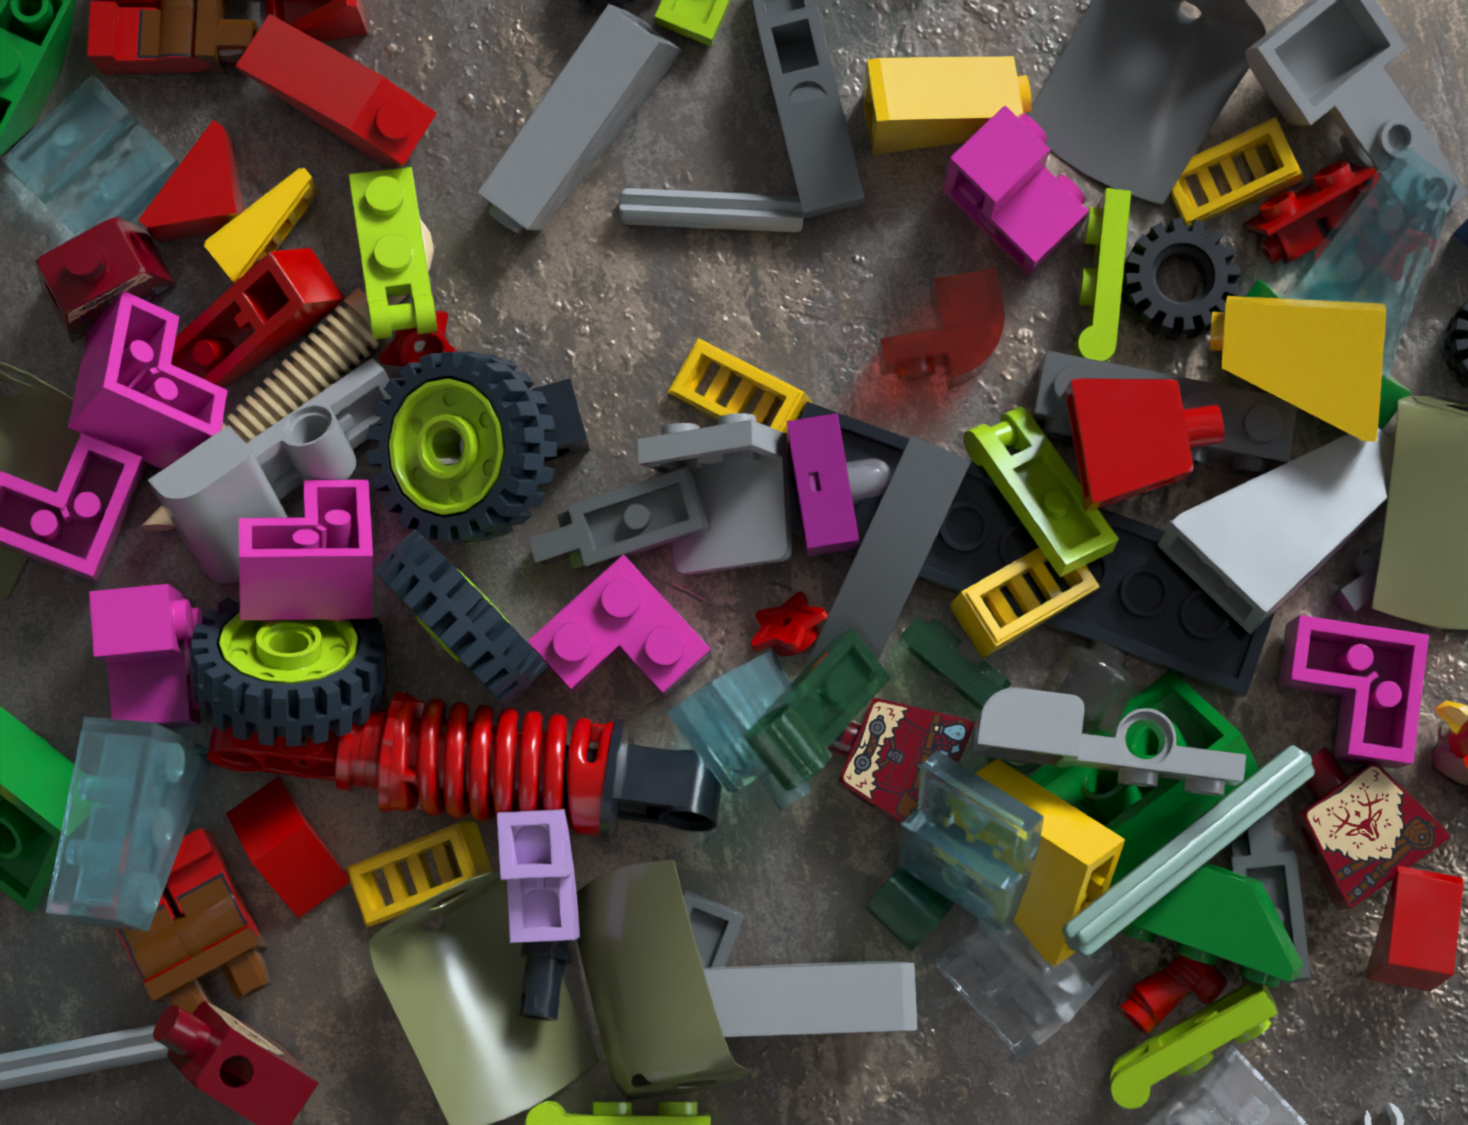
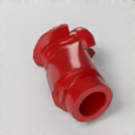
M1177 949L1178 957L1170 962L1168 966L1163 967L1161 971L1151 973L1131 985L1132 991L1119 1007L1120 1012L1137 1030L1144 1035H1148L1191 992L1203 1004L1213 1003L1228 987L1227 978L1214 969L1218 961L1216 965L1201 963L1179 954V949Z

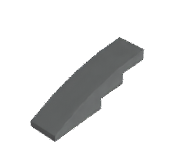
M911 435L804 671L862 697L971 461Z

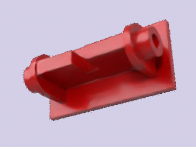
M1346 160L1327 165L1313 175V184L1295 194L1293 191H1286L1264 201L1259 206L1261 213L1244 222L1245 228L1267 235L1268 240L1261 243V249L1269 263L1274 265L1282 261L1284 264H1289L1325 242L1316 224V221L1323 218L1330 234L1337 236L1351 228L1348 223V217L1351 214L1374 215V207L1381 204V197L1371 182L1363 184V182L1377 173L1374 168L1348 163Z

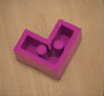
M1004 105L950 157L942 191L1030 277L1082 227L1089 210L1083 205L1086 201L1084 194L1072 180L1063 174L1055 177L1044 167L1051 149L1045 144L1048 138L1043 129L1027 114L1020 113L1016 116Z
M122 290L87 331L68 428L139 455L145 462L165 469L221 431L228 390L171 365L179 316Z
M81 433L57 492L0 471V546L98 584L145 471L146 465L143 458Z
M304 480V518H239L240 620L272 622L274 620L327 619L331 621H346L349 619H372L373 547L368 480Z
M624 554L528 640L529 645L574 695H577L620 654H623L654 689L666 699L712 657L711 648Z
M169 584L89 591L94 657L107 663L112 728L129 733L200 726L199 703H195L191 679V639H193V631L196 624H202L200 607L192 608L191 599Z
M1299 615L1286 623L1278 687L1341 696L1333 755L1335 760L1361 764L1376 762L1381 767L1394 769L1411 765L1414 762L1429 635Z

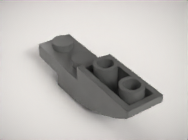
M752 0L804 217L808 218L866 203L817 0Z

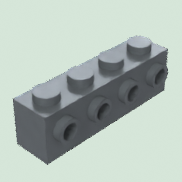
M1047 350L1039 364L1030 414L1046 437L1073 442L1064 393L1069 382L1073 379L1177 380L1179 384L1183 410L1218 404L1222 413L1225 433L1224 443L1190 448L1193 466H1204L1206 461L1229 465L1231 466L1230 471L1234 474L1257 478L1289 462L1298 407L1275 395Z

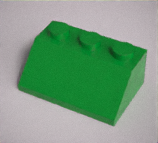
M1170 671L1086 733L1110 737L1115 725L1130 712L1144 708L1154 709L1164 714L1173 724L1176 732V746L1246 755L1243 782L1259 770L1242 734L1181 677ZM1141 724L1132 725L1127 729L1125 743L1131 754L1140 759L1154 758L1159 748L1156 733L1148 726ZM1044 765L1028 777L1125 839L1109 889L1241 784L1239 783L1234 787L1225 786L1224 796H1210L1185 792V780L1158 777L1157 787H1139L1118 783V772L1077 766L1060 768Z
M1 706L0 890L32 914L41 906L97 835L116 796Z

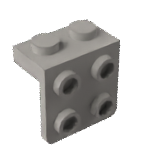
M735 413L718 417V425L700 428L696 424L675 423L663 426L661 428V435L637 439L638 464L664 474L683 467L691 468L694 473L710 530L672 542L673 564L678 572L694 575L782 562L790 557L792 553L787 434L756 422L755 415Z

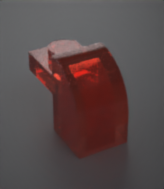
M997 268L934 278L930 296L937 329L881 338L877 352L882 375L897 373L899 381H912L932 376L936 373L934 366L944 365L948 389L963 385L980 374L993 357L1004 328L1005 312Z

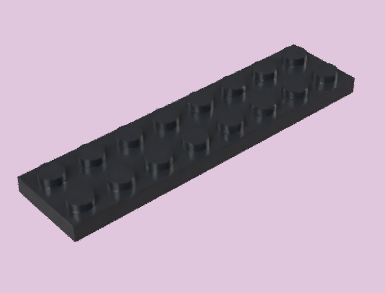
M806 402L800 419L836 414L838 412ZM838 413L859 536L857 549L841 552L856 556L909 442V438ZM788 451L792 534L803 537ZM971 461L919 572L918 580L960 594L961 591L1039 548L983 466H978ZM1099 508V512L1119 538L1113 552L1086 564L1100 587L1041 625L1239 697L1246 696L1275 612L1250 635L1157 546L1166 531ZM1048 560L1044 562V565L1062 593L1070 589L1063 576L1060 577L1051 563ZM1030 573L1024 574V579L1040 604L1046 603L1047 600ZM1006 586L1001 588L1000 591L1014 613L1019 617L1023 616L1024 613Z

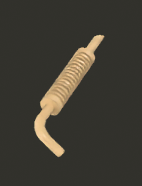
M420 218L429 272L434 248L431 233ZM356 287L343 300L346 305L344 309L339 305L334 309L338 314L335 318L330 314L325 318L329 323L327 326L320 323L316 327L320 332L318 335L311 332L307 336L311 341L309 344L302 341L298 345L302 350L300 353L293 350L289 354L293 358L291 362H288L286 359L281 362V365L284 367L282 371H279L277 368L272 371V374L275 376L273 380H270L268 377L263 380V383L266 385L263 390L259 386L254 389V392L257 394L254 399L250 395L245 398L248 403L245 408L241 404L236 407L239 412L236 417L232 413L227 416L230 420L228 425L245 443L317 396L334 382L339 381L343 373L347 375L352 372L349 368L351 365L358 368L362 364L358 359L361 355L366 359L370 355L367 350L369 346L374 350L379 346L377 341L372 338L366 294ZM407 295L387 297L388 306L399 304ZM223 422L221 430L227 427ZM163 505L139 527V529L146 531H167L175 528Z

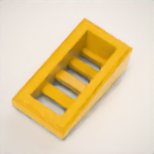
M1274 117L1194 155L1170 194L1181 218H1183L1184 225H1191L1194 219L1207 222L1281 192L1304 181L1305 177L1279 121ZM1266 145L1269 146L1279 168L1267 174L1256 150ZM1245 155L1255 178V181L1244 185L1233 161L1234 158ZM1219 164L1232 189L1231 192L1221 196L1209 168ZM1194 174H1197L1209 200L1208 203L1199 207L1185 179Z
M304 167L302 169L298 168L205 241L204 247L233 284L270 251H276L319 193L313 178Z
M699 338L667 392L670 396L718 422V417L744 413L757 388H760L765 392L752 415L756 416V422L767 425L780 400L784 403L770 428L785 434L787 421L800 419L806 402L813 403L805 392ZM713 362L720 366V369L703 397L696 393V390ZM736 375L742 378L725 408L719 405V402Z
M1037 548L961 591L951 602L950 607L980 656L985 658L1096 591L1100 586L1088 567L1084 565L1064 575L1063 578L1070 589L1062 593L1044 565V562L1048 559L1042 550ZM1030 573L1047 600L1046 603L1040 604L1024 579V574ZM1005 586L1008 588L1024 613L1023 616L1020 618L1016 616L1000 591L1001 588Z
M473 821L458 822L345 867L366 928L398 918L418 904L469 878L493 872L479 829ZM450 844H452L458 864L463 875L462 877H460L452 851L449 846ZM431 851L443 883L436 887L424 855ZM407 861L418 894L410 896L399 865L400 862ZM381 869L384 871L394 903L385 906L374 874L375 871ZM466 889L455 892L437 903L459 896Z

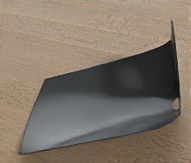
M1092 0L1052 73L1034 101L1031 113H1027V115L1036 121L1048 138L1045 144L1068 164L1109 187L1129 190L1131 195L1163 205L1199 145L1250 68L1246 61L1245 51L1265 36V26L1246 0ZM1186 1L1197 7L1201 12L1200 17L1195 19L1186 17L1181 12V2Z

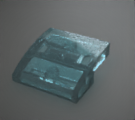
M94 75L88 78L1 158L12 172L75 237L109 218L118 217L130 223L153 201L180 165Z
M937 750L920 765L918 809L901 824L899 867L1003 934L1011 926L1026 891L1039 848L1044 816Z

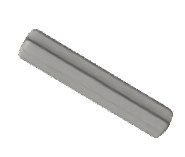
M625 188L621 191L619 200V217L625 225L799 232L804 224V214L799 196Z
M156 1024L3 1053L0 1054V1090L168 1058L169 1048L154 1040L153 1031Z

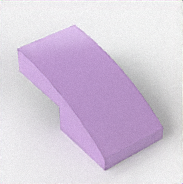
M565 810L497 813L501 879H507L510 943L575 940L579 938L576 883Z

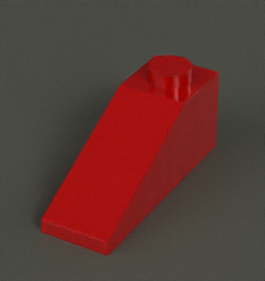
M271 14L268 15L234 67L388 170L404 166L437 114L436 111L384 76Z
M311 248L270 251L176 336L171 365L225 389L306 334L345 298Z

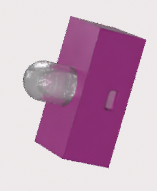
M838 413L787 421V444L806 557L857 549L859 536L853 500L884 494L892 478L889 466L876 458L846 462Z

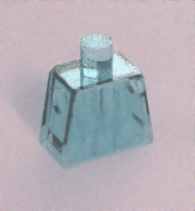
M773 650L711 680L667 711L673 723L726 791L735 794L760 779L780 812L813 791L793 758L816 744L817 734Z

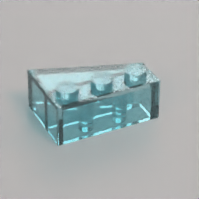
M1400 141L1282 293L1283 298L1385 304L1386 324L1382 375L1388 378L1394 362L1395 352L1406 322L1409 321L1418 289L1428 262L1430 263L1458 184L1431 162Z
M84 717L45 913L81 925L149 931L211 762L207 759L208 748L154 722Z

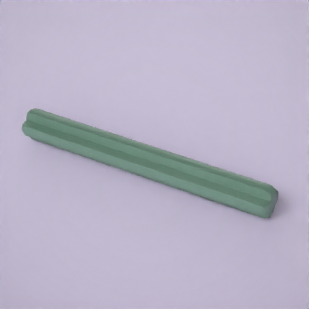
M1294 745L1286 747L1069 920L1062 929L1068 947L1071 950H1075L1081 957H1090L1311 779L1315 772L1311 764V756L1307 752H1302Z

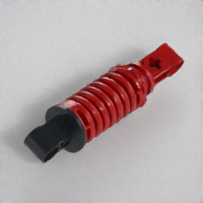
M404 691L395 692L388 710L370 711V719L362 726L352 722V731L339 737L332 730H329L328 741L314 744L309 737L306 746L286 747V737H276L273 746L258 744L257 733H253L247 741L233 737V726L224 732L213 726L207 752V759L211 763L232 771H261L306 779L336 781L337 790L350 792L356 786L366 789L370 787V789L377 791L378 805L381 812H409L417 808L423 809L428 815L436 816L443 813L446 809L447 813L454 819H462L471 812L476 821L485 823L494 816L497 819V813L564 809L567 825L569 822V829H573L578 835L597 837L599 841L603 842L611 841L618 819L667 825L678 830L690 832L713 830L717 826L725 769L723 759L708 752L699 750H668L628 744L627 722L624 719L616 718L615 722L609 721L605 724L593 723L589 718H579L574 724L570 745H566L567 719L561 714L552 715L548 721L547 732H541L543 717L538 711L527 712L524 715L523 727L519 729L517 728L518 713L514 708L506 707L502 709L499 713L498 726L493 725L494 710L490 705L481 704L477 706L473 722H468V704L456 701L450 707L448 719H445L447 705L444 700L434 698L428 701L425 706V701L418 700L414 695H409V692ZM301 736V743L304 742L306 736ZM591 742L599 743L598 749L590 748Z

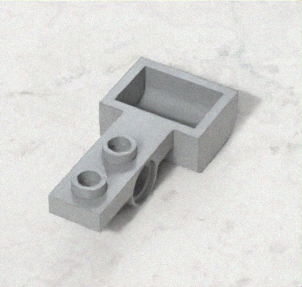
M1309 0L1245 51L1246 61L1256 79L1290 125H1312L1329 111L1343 131V134L1340 136V143L1349 160L1354 164L1374 168L1377 174L1370 179L1378 182L1390 201L1393 199L1401 201L1406 225L1423 232L1468 196V191L1384 69V66L1406 50L1407 46L1375 0Z
M373 358L249 442L245 443L228 425L148 480L196 564L209 579L220 584L239 582V518H288L279 500L304 484V480H347L352 475L357 464L353 449L367 440L369 425L382 424L383 418L372 413L377 400L391 399L384 391L385 386L390 380L385 370Z
M1006 688L998 691L988 699L977 716L972 729L969 756L998 758L1006 761L1060 768L1077 766L1118 772V783L1139 787H1157L1158 777L1185 780V792L1210 796H1224L1225 786L1234 787L1244 780L1246 755L1176 746V732L1173 724L1164 714L1154 709L1144 708L1130 712L1115 725L1110 737L1082 734L1084 703L1078 696L1024 688ZM1136 724L1145 725L1156 733L1159 748L1154 758L1140 759L1131 754L1125 743L1126 731L1130 726Z

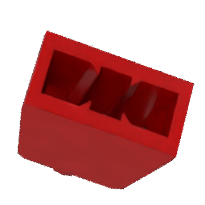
M1080 378L1071 380L1064 391L1085 511L1096 510L1185 479L1193 471L1190 448L1224 443V423L1218 404L1183 410L1177 380Z

